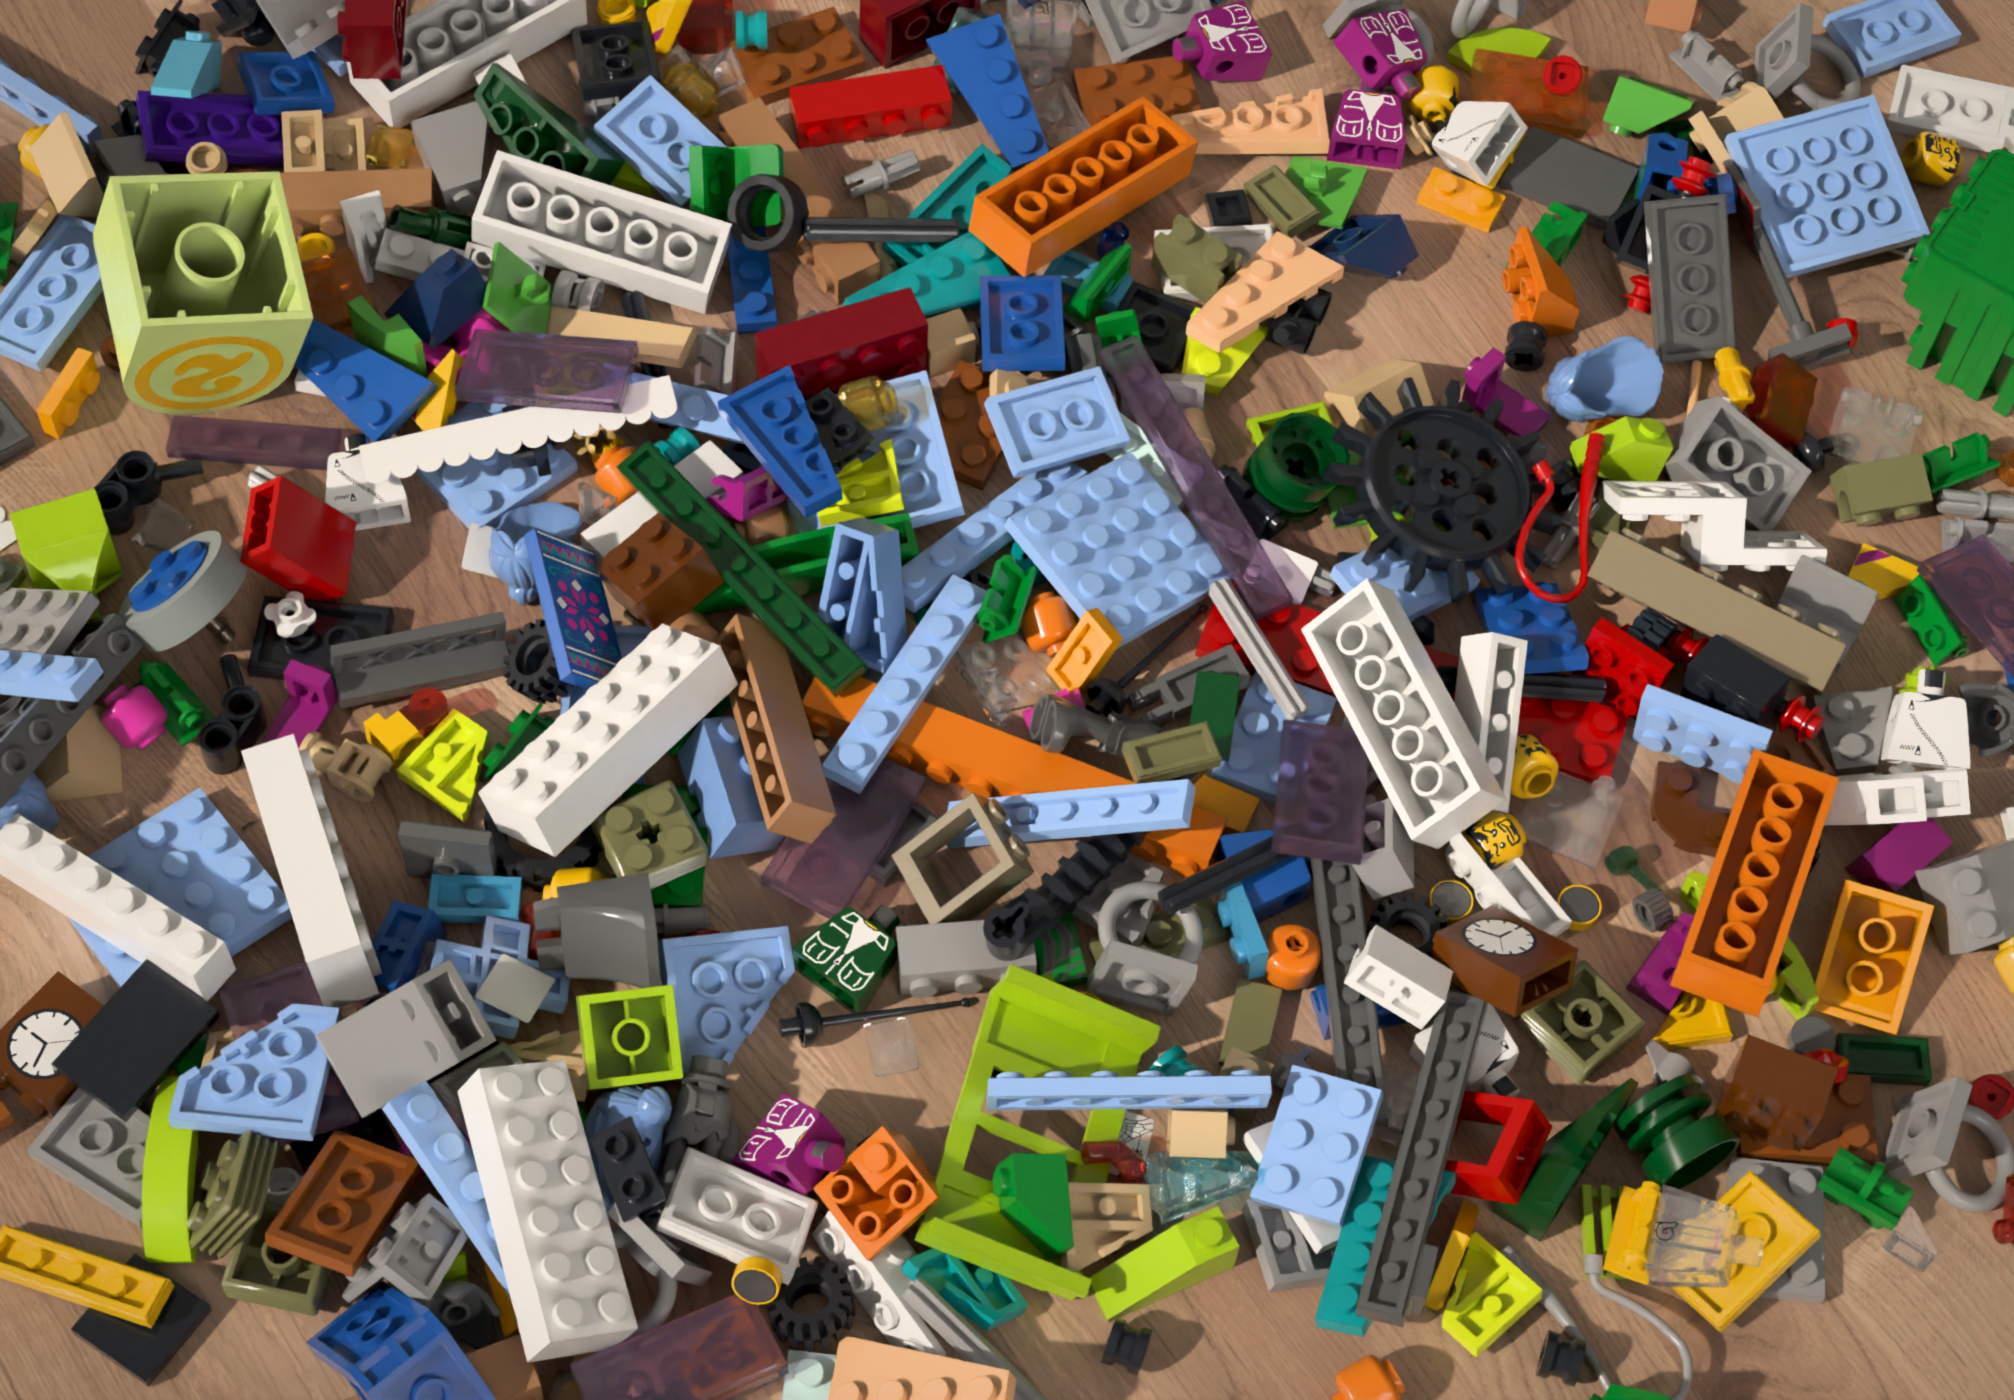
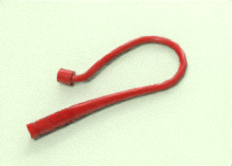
M1591 433L1588 438V449H1586V459H1584V469L1581 474L1579 498L1581 575L1579 584L1573 591L1565 595L1551 594L1542 590L1532 581L1526 570L1524 552L1529 533L1543 507L1554 494L1555 489L1552 478L1555 473L1547 460L1541 461L1532 467L1540 483H1545L1546 489L1530 511L1521 529L1516 546L1515 561L1517 571L1525 586L1538 598L1550 603H1568L1578 598L1588 584L1589 577L1587 574L1590 571V514L1600 470L1599 464L1602 460L1606 439L1601 433Z

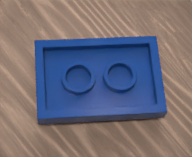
M1022 275L980 276L982 371H995L997 368L1005 371H1065L1061 275H1028L1025 278Z
M1535 583L1544 591L1562 595L1557 583ZM1525 585L1510 586L1507 592L1501 596H1497L1492 587L1474 589L1473 604L1485 633L1494 632L1528 640L1524 674L1588 669L1589 654L1566 603H1550L1540 599Z

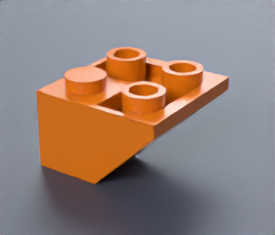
M1519 227L1515 243L1509 248L1510 260L1508 267L1502 273L1504 290L1506 293H1511L1514 302L1513 316L1515 323L1521 321L1535 322L1546 329L1548 337L1572 334L1580 309L1570 280L1527 227Z
M881 1126L844 1160L839 1170L830 1172L813 1188L865 1259L870 1262L941 1199L931 1170L904 1134L885 1126Z

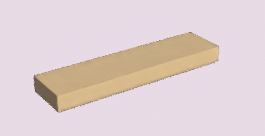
M551 305L544 346L682 368L696 339V334L693 327Z

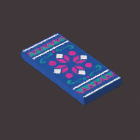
M533 528L524 535L560 681L588 690L606 676L622 659L602 579L593 567L597 564L595 552L540 529Z

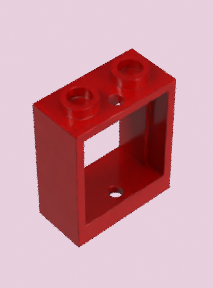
M1465 1091L1455 1133L1461 1120L1505 1127L1487 1166L1447 1160L1445 1171L1455 1172L1456 1183L1450 1194L1517 1205L1550 1134L1552 1125L1535 1100Z

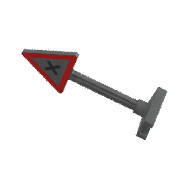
M1731 159L1723 161L1722 164L1725 172L1731 173L1732 179L1735 180L1738 187V200L1735 202L1749 249L1750 251H1756L1789 327L1787 333L1791 342L1768 350L1767 368L1772 380L1850 354L1847 341L1852 340V335L1846 323L1814 333L1811 323L1805 321L1771 240L1761 228L1760 202Z

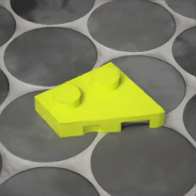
M1196 307V308L1194 309V311L1192 312L1190 319H1191L1201 308H1197V307ZM1259 325L1258 330L1220 353L1187 336L1182 374L1205 375V392L1219 395L1264 340L1269 328Z
M892 439L880 443L881 452L862 463L859 458H856L845 465L840 472L836 473L842 489L843 499L817 512L821 527L861 517L867 518L904 510Z
M453 708L396 769L398 778L464 823L470 814L483 765L482 762L486 754L489 742L488 731Z
M1474 1232L1470 1237L1462 1267L1458 1271L1452 1296L1449 1298L1444 1311L1442 1328L1477 1358L1542 1299L1543 1289L1479 1233Z

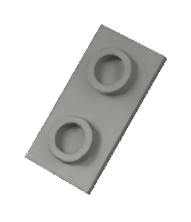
M1687 31L1681 39L1684 46L1671 53L1669 57L1716 102L1724 97H1732L1738 93L1740 86L1745 83L1744 78L1741 76L1742 71L1739 68H1735L1721 54L1716 56L1714 54L1715 48L1703 38L1701 32Z
M704 327L696 338V358L702 362L695 365L693 387L731 395L735 393L738 332L734 331L723 337L718 334L717 329L714 327Z
M1958 515L1955 519L1941 520L1943 556L2014 563L2013 523L1996 522L1995 524H1989L1988 521L1963 519V516Z

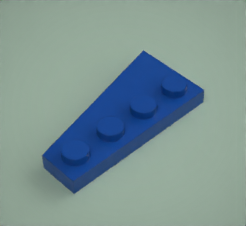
M1000 13L926 39L928 47L936 55L945 72L964 96L967 104L979 118L988 135L1014 172L1049 152Z
M315 319L312 320L294 364L373 442L390 439L438 388L432 381Z
M790 365L717 401L719 413L805 518L843 499L841 486L826 450L822 447L819 440L818 431L809 416L801 390L796 385Z

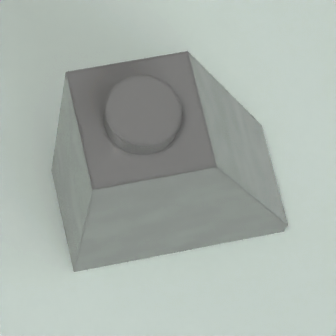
M477 101L411 121L415 148L424 167L432 168L435 191L443 209L458 213L466 212L476 207L488 175L492 127Z

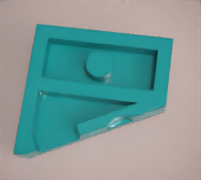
M934 1248L909 1258L901 1268L904 1275L912 1281L919 1277L923 1278L956 1311L985 1331L1020 1317L1029 1306L1009 1278Z

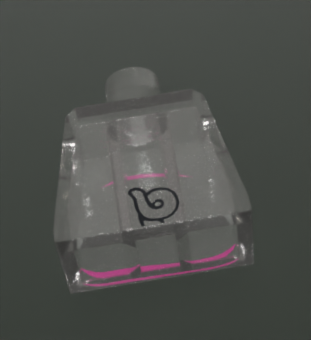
M1017 0L1006 1L1005 30L1020 72H1029L1028 79L1032 84L1037 86L1047 85L1052 80V74H1064L1067 72L1077 34L1080 2L1041 0L1024 9Z
M1663 1185L1645 1269L1652 1286L1724 1288L1729 1285L1733 1263L1760 1267L1764 1240L1739 1235L1740 1221L1737 1210L1733 1207Z

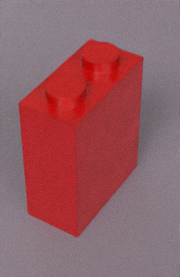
M280 475L251 488L240 562L290 592L297 591L302 593L305 600L329 602L347 594L356 521Z

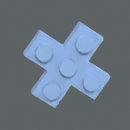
M486 915L482 926L479 948L437 939L432 953L430 970L451 959L469 993L473 995V1000L495 1036L514 1039L519 1027V1019L477 999L475 995L502 954H507L539 970L538 961L527 959L531 925ZM565 969L539 970L553 977L555 982L538 1009L563 1014L568 1002L570 979H566Z

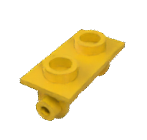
M1645 1181L1642 1183V1187L1637 1189L1625 1185L1622 1186L1603 1264L1604 1270L1644 1285L1649 1283L1659 1240L1656 1231L1654 1232L1658 1226L1656 1222H1663L1667 1201L1663 1200L1664 1196L1660 1192L1661 1187L1657 1183ZM1662 1224L1657 1229L1658 1236L1660 1235Z

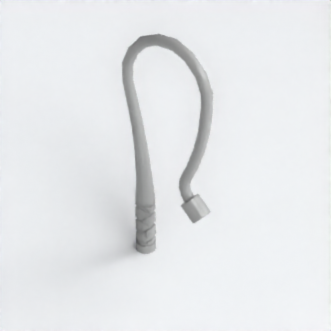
M1511 1244L1505 1247L1500 1253L1543 1289L1542 1299L1538 1302L1553 1315L1572 1340L1577 1338L1586 1341L1584 1356L1604 1390L1607 1391L1612 1382L1595 1351L1551 1287L1547 1286V1283L1541 1279V1276L1531 1268L1525 1259L1521 1258L1522 1256L1516 1252ZM1585 1254L1584 1274L1589 1275L1592 1288L1604 1298L1612 1300L1643 1317L1668 1337L1678 1348L1683 1361V1379L1678 1391L1670 1399L1683 1400L1693 1381V1360L1686 1342L1658 1315L1627 1296L1605 1287L1599 1279V1275H1603L1604 1255Z

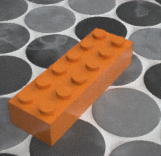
M1142 96L976 195L969 231L1025 278L1188 177L1191 173L1199 141Z
M1753 749L1670 986L1755 1017L1759 1016L1770 990L1840 778Z

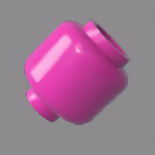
M122 684L103 700L108 708L101 715V723L121 747L125 749L136 746L141 751L168 729L164 724L168 718L167 709L145 685H138L128 690Z

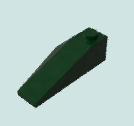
M492 63L473 94L494 133L502 137L512 155L610 186L626 162L599 136L498 63Z
M1632 1078L1628 1079L1547 1140L1517 1205L1497 1201L1492 1212L1541 1242L1613 1128L1614 1123L1630 1101L1638 1082Z

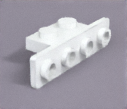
M1461 833L1451 837L1445 852L1448 865L1455 875L1460 878L1464 877L1473 888L1475 897L1483 909L1494 905L1554 937L1569 928L1572 920L1519 857L1498 869L1491 870Z
M828 1211L813 1232V1238L827 1258L838 1265L839 1272L842 1269L845 1271L851 1284L852 1292L890 1345L946 1357L945 1350L926 1326L925 1320L902 1297L906 1288L913 1281L904 1275L901 1268L909 1258L917 1255L905 1237L901 1234L871 1262L867 1261L832 1213Z

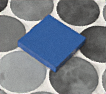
M309 51L294 60L289 52H242L237 54L236 65L256 115L281 114V112L305 110H322V113H333L335 100L314 51Z

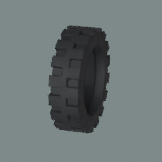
M486 811L484 816L485 831L492 833L499 875L522 877L524 890L528 886L533 887L534 892H543L544 886L551 885L554 873L559 869L595 867L599 861L598 853L603 852L590 824L581 832L580 838L574 846L562 855L543 860L528 858L513 850L508 843L507 834L498 830L489 812Z

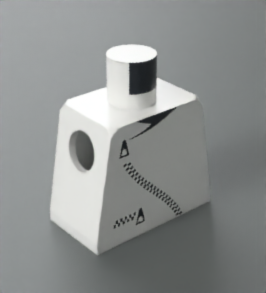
M1463 101L1456 106L1446 121L1439 119L1432 124L1430 128L1434 134L1432 147L1451 170L1481 185L1487 186L1528 127L1510 103Z
M360 433L348 436L345 439L346 451L332 453L328 457L325 503L356 521L355 531L411 522L407 497L401 479L393 475L391 471L389 479L384 483L372 484L368 482L364 475L359 446L369 444L370 438Z
M1921 669L1918 675L1917 693L1902 692L1895 695L1886 723L1878 762L1891 764L1907 762L1911 766L1943 770L1970 769L1971 760L1966 701L1963 698L1943 696L1946 672Z
M1489 1003L1466 1091L1480 1092L1484 1089L1487 1094L1515 1097L1520 1089L1507 1073L1514 1067L1519 1050L1493 1005ZM1433 1024L1415 1035L1409 1055L1420 1066L1423 1064Z

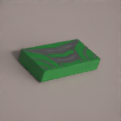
M1068 912L1059 921V926L1055 930L1051 929L1039 936L1034 941L1039 976L1051 974L1053 975L1054 982L1065 987H1073L1087 984L1088 975L1072 913Z

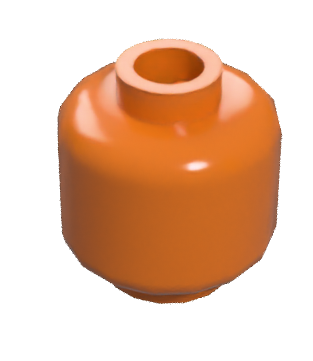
M617 444L605 452L595 463V468L597 469L595 483L617 507L637 493L616 468V466L637 450L635 446L622 448L620 444Z
M1054 591L1042 593L1029 599L1021 619V628L1031 651L1035 653L1047 652L1049 658L1055 657L1078 624L1075 612L1062 596H1056Z
M1286 924L1277 927L1268 935L1265 941L1269 951L1265 978L1272 985L1282 988V990L1295 991L1305 988L1314 980L1321 963L1322 947L1319 939L1310 929L1302 925Z
M1369 1354L1336 1374L1335 1382L1339 1391L1331 1396L1334 1400H1402L1401 1394L1407 1390L1388 1358L1380 1361L1377 1356Z

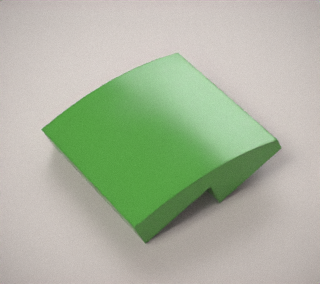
M362 295L347 302L355 341L424 378L428 377L422 340L399 314L383 321Z

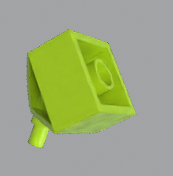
M95 488L9 513L22 557L35 589L90 591L99 600L98 592L124 576ZM97 608L89 619L100 617Z
M673 985L576 997L586 1090L684 1078Z

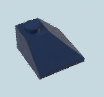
M1400 214L1352 215L1346 220L1343 229L1334 228L1309 246L1314 251L1343 265L1344 272L1363 276L1385 277L1386 279H1393L1402 275L1407 270L1406 265L1419 256Z
M450 249L421 273L384 315L388 320L399 314L422 340V343L433 351L482 309L487 285L475 263L455 250Z

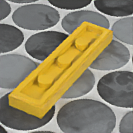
M3 1225L0 1230V1278L149 1328L153 1327L174 1288V1284L169 1278L7 1225Z

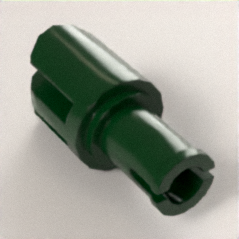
M395 205L390 212L388 224H391L389 226L391 231L415 235L422 239L433 241V243H440L461 250H465L467 241L472 242V217L440 208H432L427 213L404 208L400 205Z

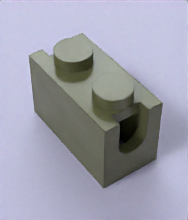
M1179 213L1173 219L1171 233L1165 235L1163 232H1160L1155 237L1151 267L1206 304L1242 267L1243 255Z
M1922 453L1845 465L1829 476L1841 524L1856 521L1857 527H1864L1882 521L1881 517L1895 515L1896 520H1905L1920 515L1921 504L1933 501Z

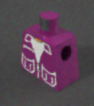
M1244 1L1196 13L1191 19L1185 37L1175 39L1172 47L1173 55L1177 62L1193 60L1201 77L1207 81H1261L1272 56L1269 46Z
M1405 8L1355 17L1333 41L1337 49L1369 88L1374 90L1393 86L1403 101L1412 98L1422 88L1414 74L1427 62V54Z
M1363 81L1360 84V90L1349 89L1344 92L1331 133L1327 161L1400 170L1406 145L1400 98L1397 95L1383 93V88L1373 90Z
M782 1093L731 1162L735 1167L797 1193L807 1194L813 1190L826 1171L835 1172L841 1168L845 1158L843 1150L845 1140L820 1111Z

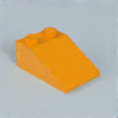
M1842 881L1831 914L1814 979L1819 1001L1813 1010L1897 1035L1934 905L1853 881Z

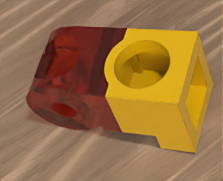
M423 688L411 696L408 705L402 707L386 720L378 712L364 721L367 743L386 753L393 762L392 768L395 771L449 714L447 698L438 689Z

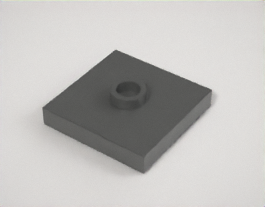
M401 821L398 837L409 877L431 879V874L446 876H499L494 843L490 831Z

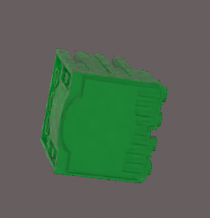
M1995 149L1990 152L1986 159L1981 156L1977 158L1967 176L1971 181L1967 183L1961 182L1949 201V204L1953 205L1952 208L1949 207L1948 210L1942 208L1931 226V230L1935 232L1929 236L1926 234L1922 236L1912 253V256L1919 260L1913 259L1910 262L1901 281L1907 284L1903 293L1906 303L1922 311L1918 321L1924 323V325L1919 323L1907 343L1913 349L1906 363L1921 370L1930 356L1942 362L1935 379L1948 386L1952 384L1964 391V395L1977 402L1986 388L1997 392L2000 395L1992 410L2007 417L2014 407V154L2005 149Z

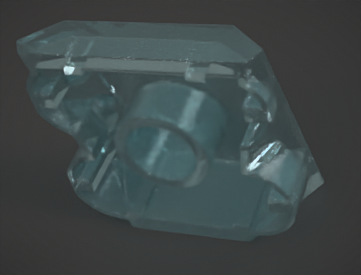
M1168 1151L1152 1152L1150 1157L1146 1158L1140 1184H1149L1151 1209L1160 1216L1161 1224H1164L1253 1188L1258 1181V1173L1231 1151H1226V1159L1170 1157Z

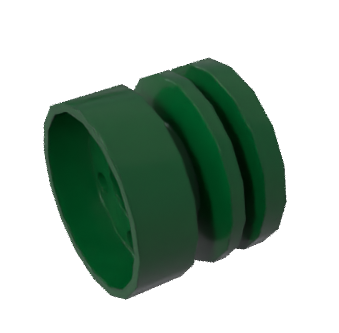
M1306 412L1290 413L1279 419L1244 464L1242 478L1252 486L1249 496L1252 498L1257 492L1261 494L1275 508L1279 507L1282 510L1281 516L1289 523L1301 522L1313 516L1326 498L1339 485L1323 482V474L1329 464L1333 462L1349 465L1350 454L1348 449L1331 440L1337 428L1324 418Z
M1690 1073L1675 1077L1646 1092L1623 1112L1614 1123V1130L1620 1139H1630L1627 1143V1149L1631 1154L1638 1155L1653 1150L1642 1163L1641 1169L1650 1182L1660 1185V1192L1663 1195L1682 1189L1703 1177L1728 1158L1740 1144V1138L1723 1114L1716 1113L1701 1118L1711 1106L1712 1099L1708 1093H1698L1701 1090V1083L1694 1074Z

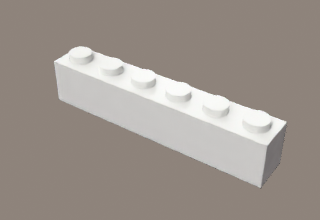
M18 813L0 830V874L139 962L143 963L146 959L206 1002L209 1001L236 970L224 941Z

